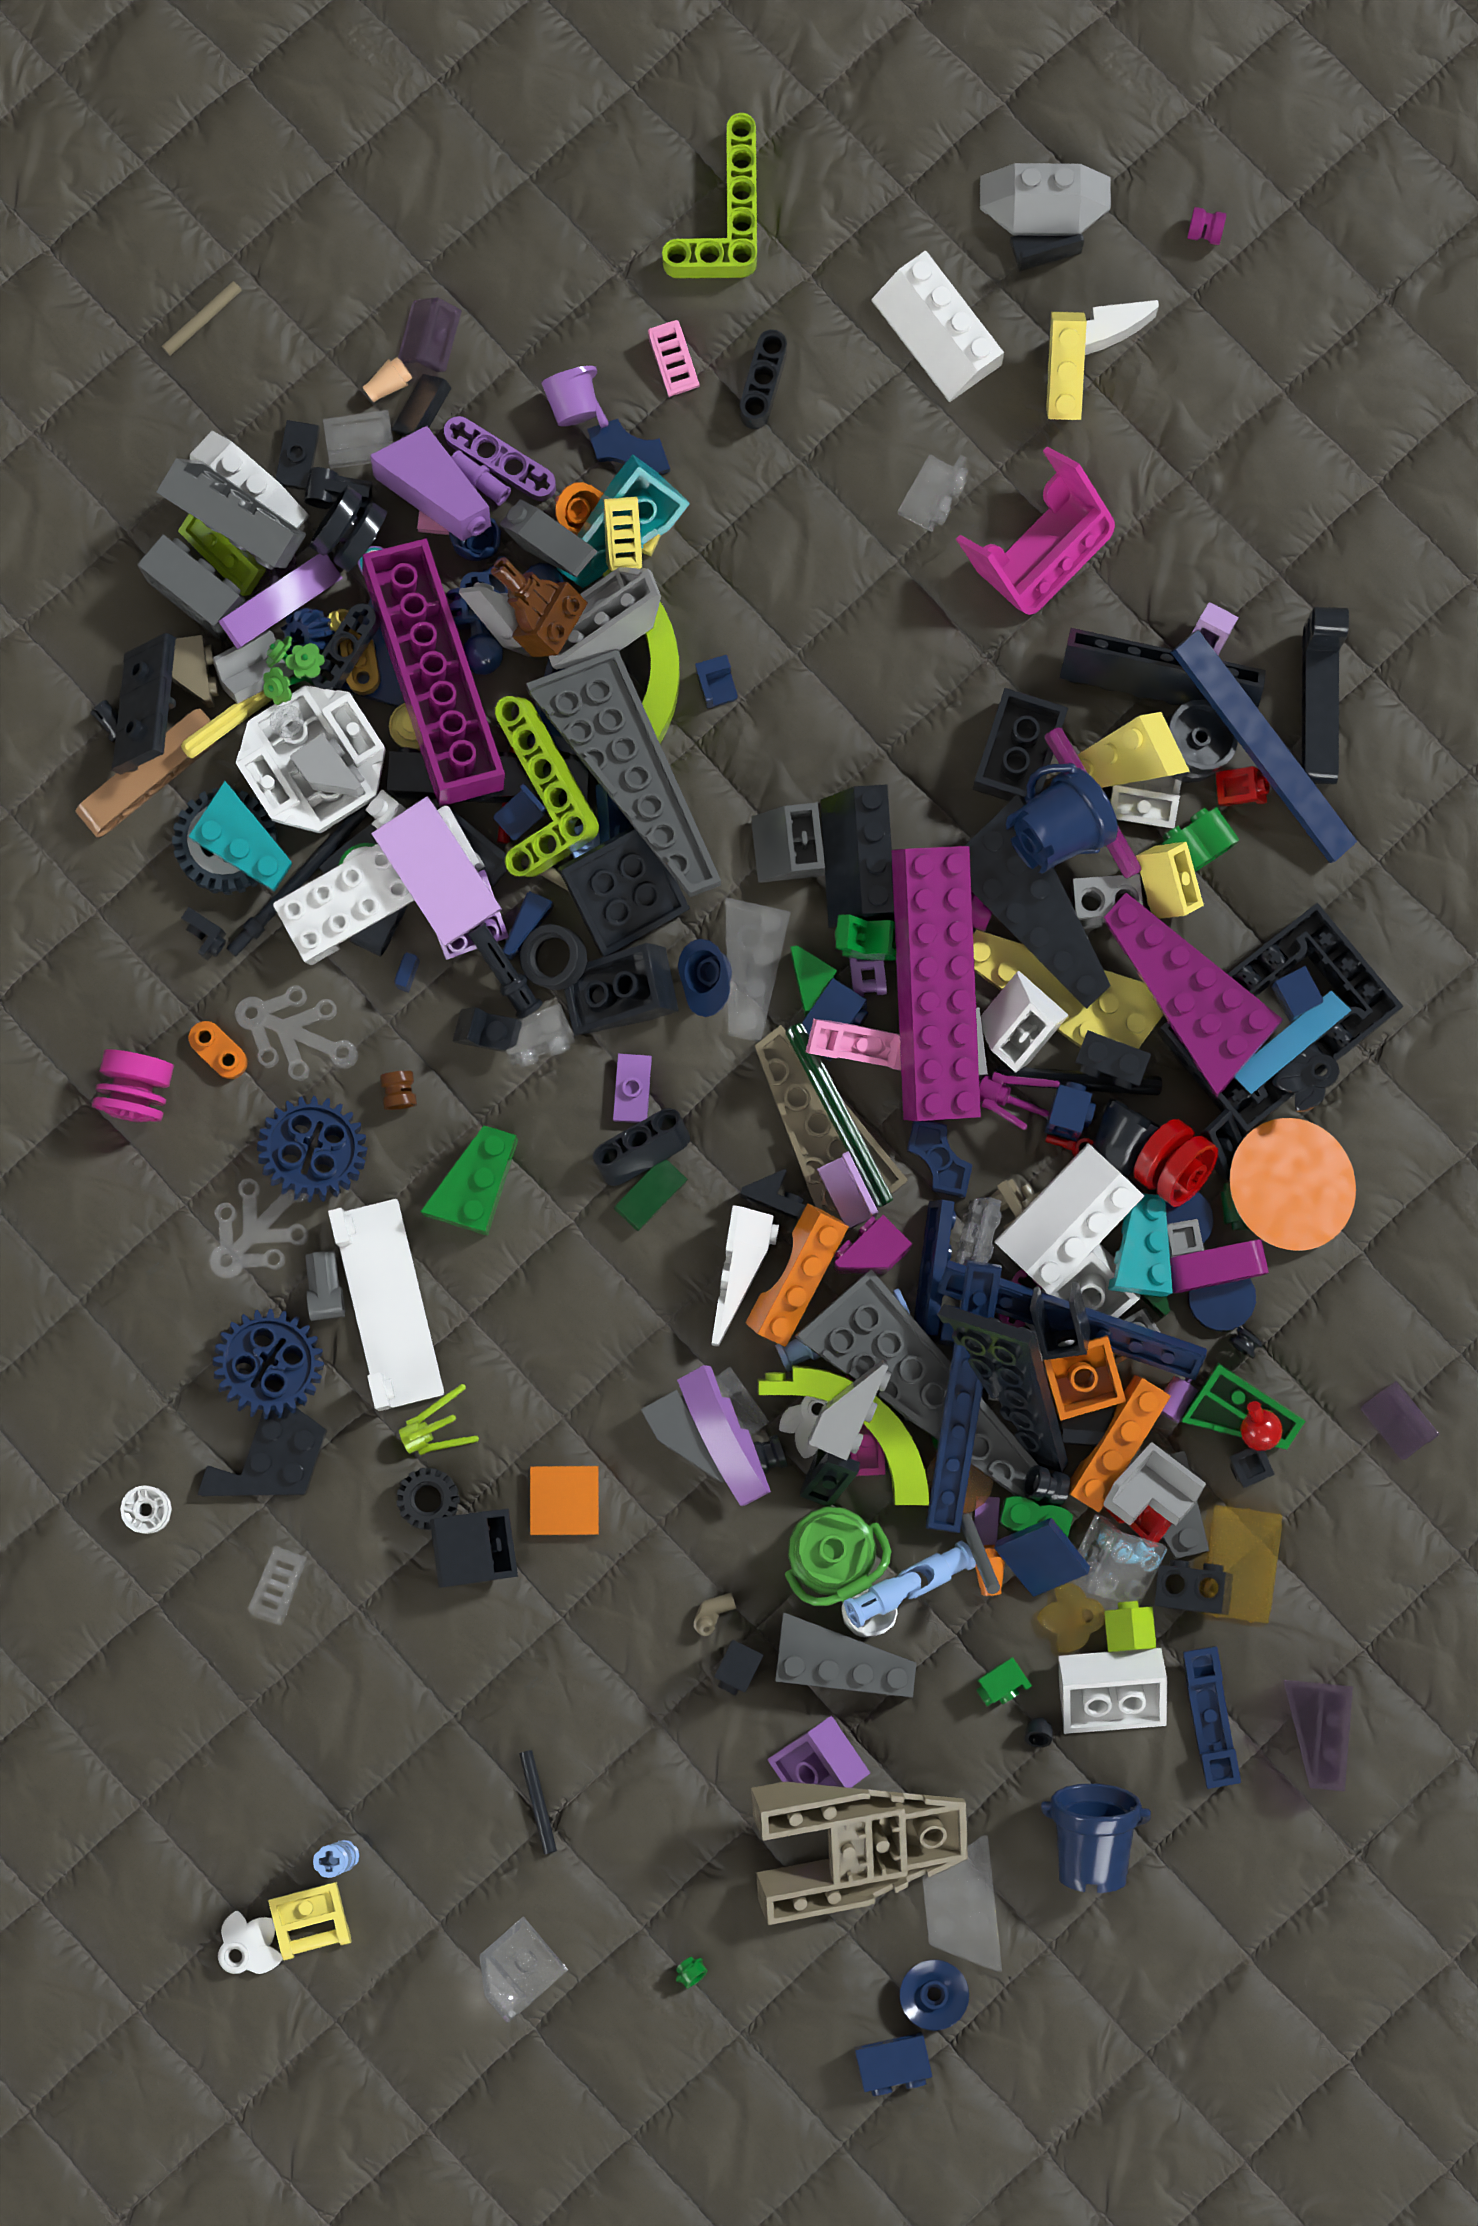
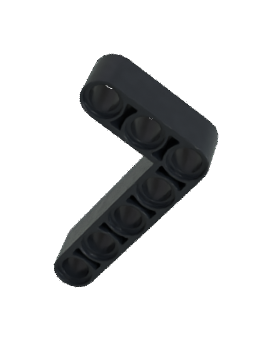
M1313 607L1303 627L1301 767L1314 784H1337L1339 651L1348 636V608Z

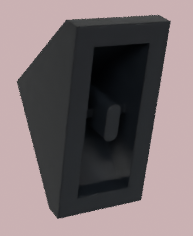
M1225 1109L1199 1136H1203L1218 1148V1158L1214 1169L1224 1179L1230 1180L1232 1160L1243 1139L1231 1110Z

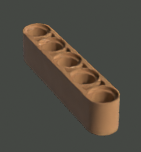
M200 708L192 711L166 732L163 755L138 766V770L134 772H125L121 775L116 773L80 803L75 813L97 838L110 832L220 740L218 739L194 758H189L181 748L185 739L211 721Z

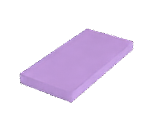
M428 796L371 833L444 946H448L502 910Z

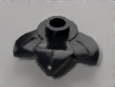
M1308 1046L1273 1076L1272 1084L1281 1090L1295 1092L1296 1111H1307L1318 1106L1324 1100L1326 1088L1332 1086L1339 1077V1065L1333 1057L1326 1054L1318 1055L1311 1046ZM1321 1065H1325L1328 1068L1324 1076L1316 1075V1069Z

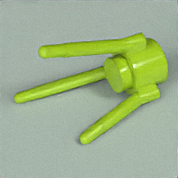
M464 1384L450 1391L418 1416L407 1420V1426L399 1429L401 1440L409 1454L418 1450L421 1456L430 1451L479 1441L478 1436H470L429 1444L428 1442L433 1440L431 1432L455 1421L456 1417L450 1415L430 1425L422 1422L466 1389Z

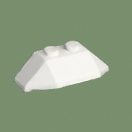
M211 431L190 453V460L203 461L295 527L299 528L308 519L309 514L287 490L227 438Z

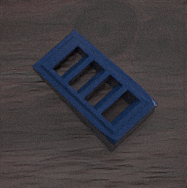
M530 891L526 894L503 948L508 960H512L519 953L523 941L529 933L538 928L554 907L553 901Z

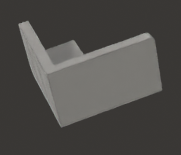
M1151 1442L1115 1481L1103 1505L1128 1525H1131L1149 1505L1176 1526L1193 1508L1206 1484Z

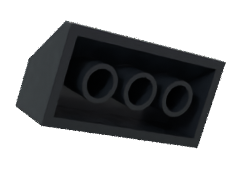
M888 785L853 786L820 799L828 928L837 927L838 915L848 914L865 921L892 920L895 922Z

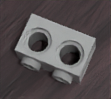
M1140 874L1127 879L1123 875L1075 878L1070 885L1072 906L1082 927L1086 929L1102 927L1104 917L1116 904L1115 897L1119 894L1128 893L1143 906ZM1087 896L1094 897L1099 903V908L1095 911H1088L1083 907L1081 900Z

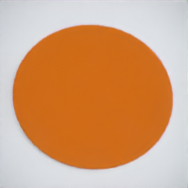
M1274 1119L1259 1125L1247 1134L1234 1154L1230 1169V1189L1235 1207L1248 1228L1265 1242L1286 1250H1309L1320 1247L1332 1240L1347 1224L1356 1198L1354 1171L1342 1146L1323 1128L1302 1119Z

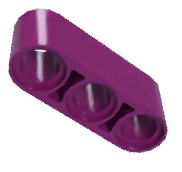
M1262 1240L1247 1241L1170 1258L1173 1293L1249 1279L1269 1273Z

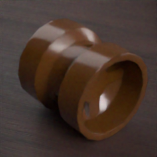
M395 1071L380 1075L381 1086L385 1089L386 1094L383 1098L385 1110H400L417 1106L416 1094L412 1092L411 1087L414 1083L413 1071Z

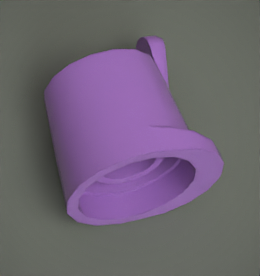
M596 366L576 367L552 375L542 382L558 426L576 425L596 416L601 428L609 425L604 412L595 398L592 379L597 374Z

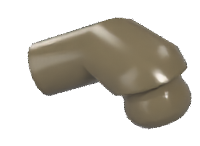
M732 1593L705 1600L700 1604L694 1618V1628L699 1635H711L715 1630L719 1614L736 1609Z

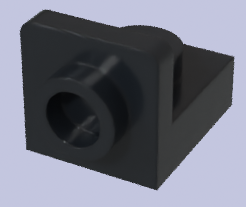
M188 907L181 917L188 924L185 930L201 941L205 936L208 937L198 951V954L208 961L212 955L214 957L218 956L224 948L226 933L222 928Z

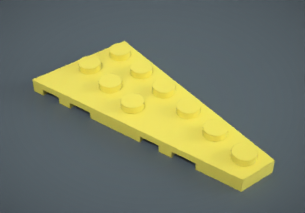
M976 930L973 934L974 971L1001 991L1015 973L1020 971L1069 1015L1056 1031L1080 1048L1087 1030L1139 1049L1164 1015L1145 983L1106 970L1104 972L1111 986L1086 1009L1023 944Z

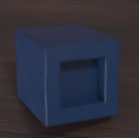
M727 655L695 664L696 675L707 709L738 699Z
M1306 966L1276 980L1271 986L1290 1022L1297 1019L1299 1015L1321 1005L1324 1001Z

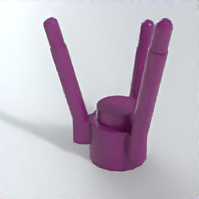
M994 1072L993 1077L985 1076L979 1087L980 1102H983L982 1107L994 1111L1023 1130L1027 1129V1124L998 1105L1005 1106L1006 1103L1045 1117L1049 1116V1111L1009 1096L1011 1087L1006 1086V1083L1041 1087H1058L1060 1084L1059 1081L1005 1076Z

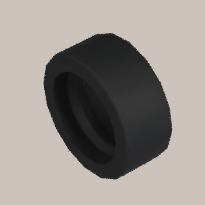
M554 924L542 925L531 931L523 941L520 950V966L525 976L534 984L552 990L566 989L575 984L584 973L587 964V950L581 937L570 929ZM550 938H560L569 946V962L561 974L549 977L539 970L537 956L539 949L545 941Z

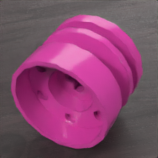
M113 1049L104 1050L100 1072L105 1076L113 1078V1083L96 1084L95 1090L109 1095V1098L94 1097L92 1107L122 1120L140 1123L146 1121L161 1122L163 1112L151 1108L149 1105L163 1106L166 1104L165 1098L152 1092L153 1088H167L170 1086L174 1065L167 1061L138 1053Z

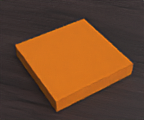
M599 1466L530 1467V1535H599Z

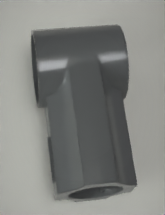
M323 1251L307 1254L306 1267L309 1282L307 1305L310 1320L345 1317L344 1296L342 1288L339 1287L335 1252Z

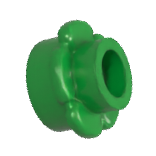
M692 1956L684 1960L676 1969L679 1973L676 1977V1982L679 1983L681 1981L687 1989L697 1984L708 1972L703 1965L704 1960L702 1958L694 1960Z

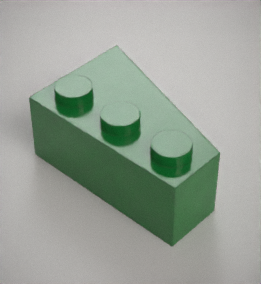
M483 1125L420 1211L423 1216L488 1236L517 1147V1136Z
M1218 1362L1180 1419L1184 1423L1242 1437L1240 1427L1245 1417L1249 1414L1247 1405L1250 1402L1257 1401L1262 1409L1273 1412L1280 1419L1283 1432L1281 1440L1275 1447L1286 1450L1306 1422L1304 1418Z

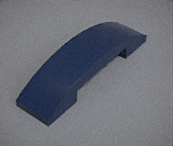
M1217 1646L1184 1651L1183 1661L1188 1697L1206 1788L1241 1783L1236 1750L1232 1742Z

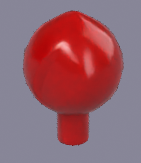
M1250 1402L1247 1405L1249 1414L1245 1417L1240 1427L1242 1439L1245 1444L1254 1450H1270L1281 1440L1283 1432L1281 1421L1273 1412L1262 1409L1259 1402Z

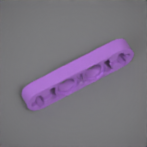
M455 416L446 422L444 436L450 447L456 451L461 450L463 454L480 466L485 465L490 469L491 473L535 500L546 501L554 495L556 481L554 475L548 469L467 418ZM461 427H465V435L473 440L470 449L467 448L470 446L469 441L464 437L459 436L457 439H453V428L459 430ZM484 442L492 443L496 448L494 455L489 458L480 457L477 453L478 446ZM512 459L519 460L523 464L522 471L517 475H510L504 470L505 464ZM530 468L533 469L531 476L537 481H542L543 478L547 479L546 482L549 487L547 490L541 488L539 491H536L534 481L527 478Z

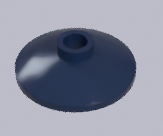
M925 1960L913 1966L906 1973L900 1987V2002L904 2013L915 2025L927 2030H943L956 2024L964 2015L969 2003V1988L965 1977L954 1965L943 1960ZM932 1987L938 1988L941 1992L937 2000H930L927 1996L928 1990Z

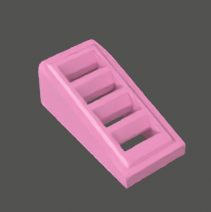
M674 320L648 329V339L668 397L700 387L679 321ZM675 336L674 339H671V340H668V341H665V342H662V343H659V342H658V341H661V340H664V339H667V338H670V337ZM679 347V352L663 357L662 352ZM684 361V365L667 370V365ZM688 372L689 378L671 383L670 378Z

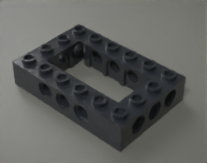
M1317 902L1230 971L1228 975L1257 997L1308 956L1351 1009L1347 1015L1310 1045L1318 1055H1329L1337 1062L1397 1014L1404 1006ZM1167 1021L1157 1032L1221 1112L1225 1109L1231 1110L1242 1137L1295 1095V1092H1287L1272 1084L1273 1076L1252 1094L1234 1077L1216 1098L1202 1072L1198 1070L1183 1042L1181 1043L1169 1022ZM1319 1066L1316 1069V1075L1319 1076L1327 1070V1066Z

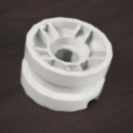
M144 1485L133 1488L125 1495L120 1510L122 1519L127 1527L135 1532L150 1534L165 1528L170 1521L172 1507L171 1501L163 1491ZM143 1503L152 1506V1513L149 1516L141 1515V1505Z

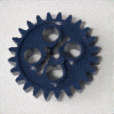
M301 1096L298 1100V1106L294 1107L291 1102L286 1101L285 1112L275 1108L273 1114L275 1119L266 1117L264 1126L267 1129H260L259 1138L262 1140L257 1142V1151L262 1152L258 1155V1163L266 1164L263 1167V1176L273 1174L271 1186L279 1183L283 1184L281 1194H286L290 1189L294 1190V1200H297L301 1193H304L309 1203H311L313 1195L318 1194L322 1202H324L327 1192L330 1191L337 1198L339 1196V1186L349 1190L351 1185L349 1179L358 1181L360 1172L357 1169H364L365 1160L362 1157H366L367 1147L361 1146L365 1144L366 1135L358 1134L361 1130L360 1122L350 1124L353 1119L352 1112L345 1115L341 1114L343 1106L341 1103L332 1109L330 1108L329 1098L324 1101L323 1105H318L316 1096L312 1097L310 1104H306ZM317 1124H322L323 1128L318 1137L317 1148L314 1149L308 1172L304 1175L301 1173V1170L306 1161L307 1150L310 1149ZM301 1125L306 1127L309 1131L306 1133H298L294 1131L293 1128L295 1126ZM330 1135H335L339 1137L341 1141L338 1143H330L325 1138ZM294 1155L299 1160L295 1163H288L283 1157ZM321 1164L327 1165L331 1171L321 1173L315 1167Z
M269 1309L267 1318H262L260 1312L255 1310L252 1321L243 1314L241 1316L242 1326L234 1322L230 1323L229 1329L232 1335L226 1332L221 1333L220 1339L224 1344H216L215 1352L221 1356L213 1358L212 1365L220 1367V1369L214 1371V1379H224L219 1384L218 1390L219 1392L230 1390L226 1401L229 1403L238 1399V1411H241L247 1405L251 1407V1417L260 1409L263 1411L264 1419L268 1418L270 1410H275L278 1418H282L284 1407H287L293 1414L296 1410V1401L304 1406L307 1404V1397L304 1393L315 1395L316 1388L312 1383H320L322 1378L315 1371L323 1370L324 1362L315 1359L322 1356L323 1350L312 1348L317 1344L318 1337H306L310 1326L307 1325L299 1329L297 1327L299 1317H295L289 1323L286 1321V1311H283L278 1319L274 1318L272 1309ZM258 1336H266L272 1343L267 1347H260L255 1343L254 1339ZM285 1340L286 1343L275 1356L274 1366H268L258 1386L252 1388L251 1384L261 1373L263 1362H268L279 1341ZM288 1353H294L299 1356L301 1361L295 1365H290L284 1361L283 1356ZM240 1363H247L253 1367L254 1371L248 1375H243L236 1370V1366ZM275 1380L282 1385L283 1389L279 1392H271L266 1389L265 1384L268 1381Z

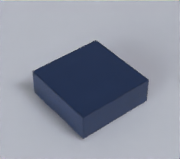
M407 952L403 955L394 980L399 990L408 993L410 991L420 963L416 955Z

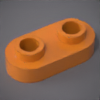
M202 1021L192 1027L189 1033L191 1047L220 1076L226 1079H235L245 1072L248 1063L245 1053L216 1024ZM204 1032L211 1034V1039L207 1043L200 1042V1036ZM228 1055L235 1057V1062L231 1066L223 1064L224 1058Z

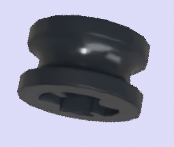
M1238 1327L1236 1329L1237 1336L1230 1337L1228 1341L1240 1352L1253 1359L1255 1357L1254 1350L1261 1348L1263 1344L1250 1332Z

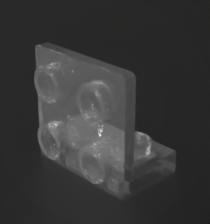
M929 454L898 509V514L933 532L937 523L943 525L951 511L952 496L954 495L958 498L966 485L967 480L965 478L969 472L965 468L967 458L960 455L953 467Z
M556 1004L519 1019L522 1021L517 1045L506 1051L512 1066L519 1064L520 1068L538 1062V1056L551 1052V1055L554 1056L570 1049L569 1044L574 1043L575 1040L561 1004Z
M1095 1514L1078 1549L1079 1553L1091 1567L1087 1575L1073 1581L1086 1593L1117 1602L1138 1601L1140 1606L1167 1552V1548L1163 1544L1123 1533L1107 1517Z

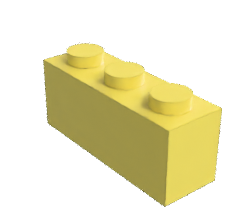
M1051 312L1046 403L1048 419L1081 420L1087 325L1085 313Z

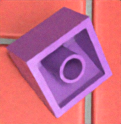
M832 1715L767 1759L782 1782L851 1788L870 1774Z

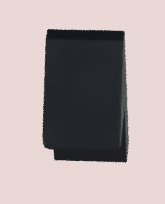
M477 1007L461 1009L453 1042L514 1054L522 1021L489 1014Z
M787 1169L742 1187L740 1192L741 1198L798 1221L806 1205L802 1204L804 1199L789 1192H785L784 1196L778 1194Z
M818 1448L801 1488L800 1497L831 1507L858 1474L860 1462L850 1458L844 1460Z

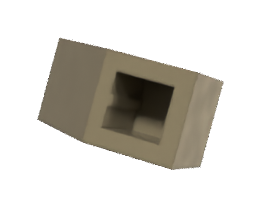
M202 635L177 638L175 642L172 682L206 707H215L214 697L219 696L216 676L211 677L209 665L214 664L212 644L207 645Z

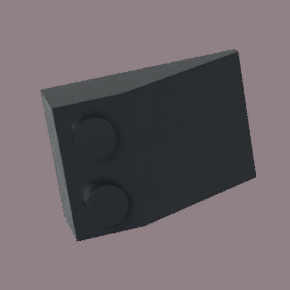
M644 943L587 962L584 973L579 980L564 989L573 1034L576 1036L650 1021L679 1011L666 947L650 943Z

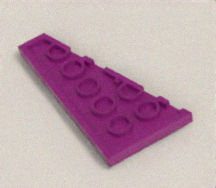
M1125 893L1106 914L1104 922L1124 953L1131 960L1139 977L1150 990L1155 1002L1181 1043L1183 1042L1193 1058V1062L1198 1070L1202 1072L1217 1098L1277 1029L1283 1019L1128 893Z

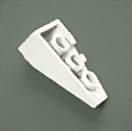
M733 1205L712 1346L719 1347L768 1253L769 1244L776 1245L779 1225L773 1224V1215Z

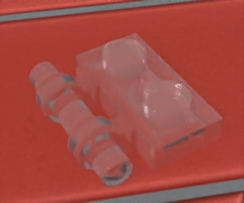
M991 1197L969 1201L967 1213L962 1215L961 1224L964 1226L960 1242H956L954 1253L957 1254L956 1263L966 1266L967 1260L987 1263L991 1259L994 1249L992 1240L995 1229L1001 1220L1000 1206L1002 1201Z

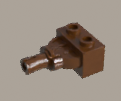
M506 557L500 558L495 562V567L491 569V574L508 589L507 596L509 599L507 602L514 608L518 623L512 637L532 657L558 655L588 602L568 582L555 583L550 580L539 579L533 572L522 575Z

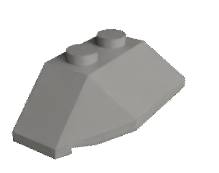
M1014 163L980 176V210L991 216L1012 235L1076 236L1082 234L1100 217L1108 213L1111 208L1110 177L1082 164Z
M618 567L580 595L588 604L559 654L549 656L552 667L555 669L569 668L617 649L620 651L652 629L661 599L652 572L646 568Z

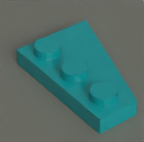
M224 781L188 837L275 892L292 866V861L226 781Z
M1142 1193L1144 1197L1124 1217L1121 1229L1123 1239L1120 1250L1115 1255L1114 1263L1117 1265L1114 1277L1109 1281L1108 1290L1166 1297L1173 1293L1166 1204L1159 1195Z

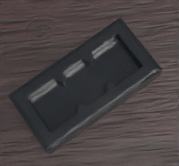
M286 421L275 479L283 487L306 491L310 469L314 465L320 433L319 425Z

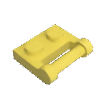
M337 1882L268 1900L280 1952L284 1961L293 1959L294 1954L340 1943L341 1946L351 1943V1935L346 1922ZM334 1919L336 1928L334 1930L292 1941L289 1937L288 1931Z

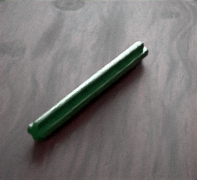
M797 1023L789 1027L785 1033L846 1151H849L875 1206L880 1208L893 1200V1196L820 1056L806 1052L809 1035L804 1025Z

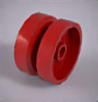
M1172 1119L1163 1124L1144 1145L1134 1166V1178L1149 1190L1157 1189L1159 1197L1171 1206H1181L1189 1201L1207 1181L1218 1158V1148L1203 1136H1195L1192 1128L1181 1120Z

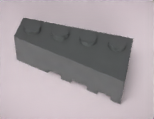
M176 458L156 491L202 521L208 528L229 538V542L243 551L248 550L256 556L255 560L259 564L271 570L273 567L287 568L306 536L304 532L203 461Z
M783 1612L776 1682L913 1698L916 1662Z

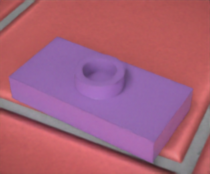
M618 1054L614 1122L639 1123L648 1118L652 1056Z

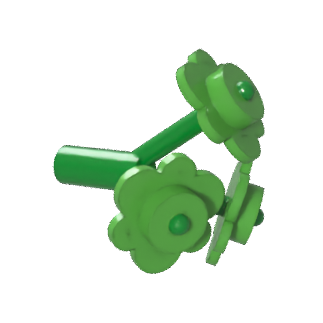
M290 635L283 641L277 639L270 645L266 653L269 656L266 663L267 667L271 669L270 672H266L263 675L265 681L263 691L268 698L273 699L276 705L291 700L290 685L305 681L315 686L311 678H315L320 674V666L325 662L324 656L319 654L317 645L313 643L306 644L304 647L296 645L292 649L293 654L290 655L286 654V651L292 645V637ZM283 659L287 668L294 670L295 676L291 678L283 676L282 670L279 667H273V665Z

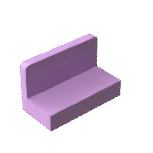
M849 1151L843 1153L841 1158L817 1169L842 1222L849 1226L848 1230L868 1221L872 1216L874 1218L877 1217L878 1210Z

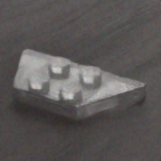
M987 1835L980 1837L977 1841L967 1846L968 1859L929 1878L926 1872L922 1874L930 1946L995 1972H1001L1002 1964Z

